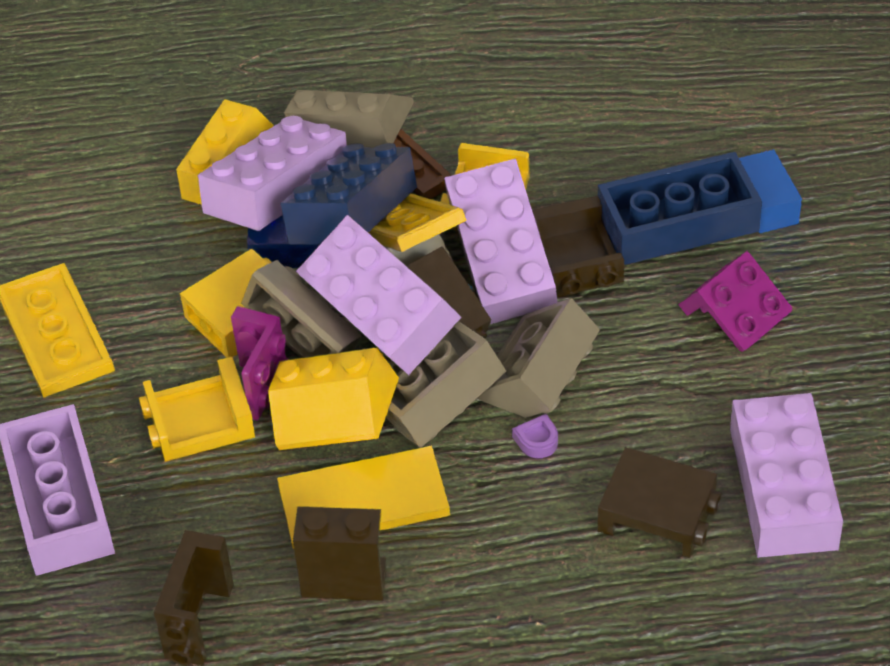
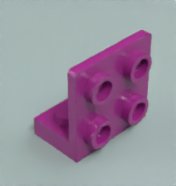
M748 251L727 263L678 304L687 316L699 308L703 313L708 311L740 352L747 350L792 311V306Z
M237 306L231 316L239 364L244 367L242 379L245 396L252 414V420L258 421L263 410L270 408L268 389L279 361L289 360L286 358L284 348L286 337L285 334H282L280 317Z

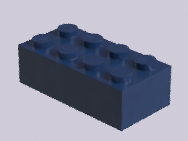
M357 143L343 147L341 153L335 158L328 160L323 168L311 174L310 179L293 189V193L280 203L289 244L320 245L347 215L365 231H371L417 188L410 147H396L393 143H385L376 147H364L363 144Z
M736 152L598 185V197L602 204V222L615 252L622 253L624 265L759 232L762 200Z

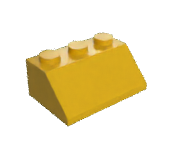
M224 99L176 169L181 198L202 205L198 174L274 125L257 108Z
M378 347L279 361L268 389L275 445L279 450L379 438L399 377Z

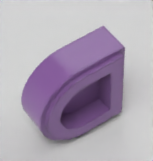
M547 414L512 428L513 439L522 452L529 457H548L558 447V430Z

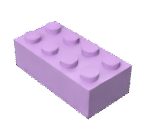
M298 116L283 118L277 125L261 132L258 137L238 147L233 153L222 160L214 162L211 167L198 174L203 213L260 231L283 215L280 203L293 193V189L304 184L310 179L311 174L318 172L326 165L328 160L335 158L342 152V148L347 146L345 132L330 128L327 124H316L302 120Z
M516 158L445 177L450 205L462 208L467 220L456 227L477 298L492 319L490 324L523 316L557 303L556 286Z
M348 215L296 271L408 375L462 318L442 297Z
M812 393L733 400L730 431L757 557L839 550L843 519Z
M74 404L0 424V441L35 575L45 574L115 554Z

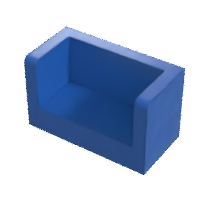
M775 150L739 158L762 200L759 233L799 224L802 198Z

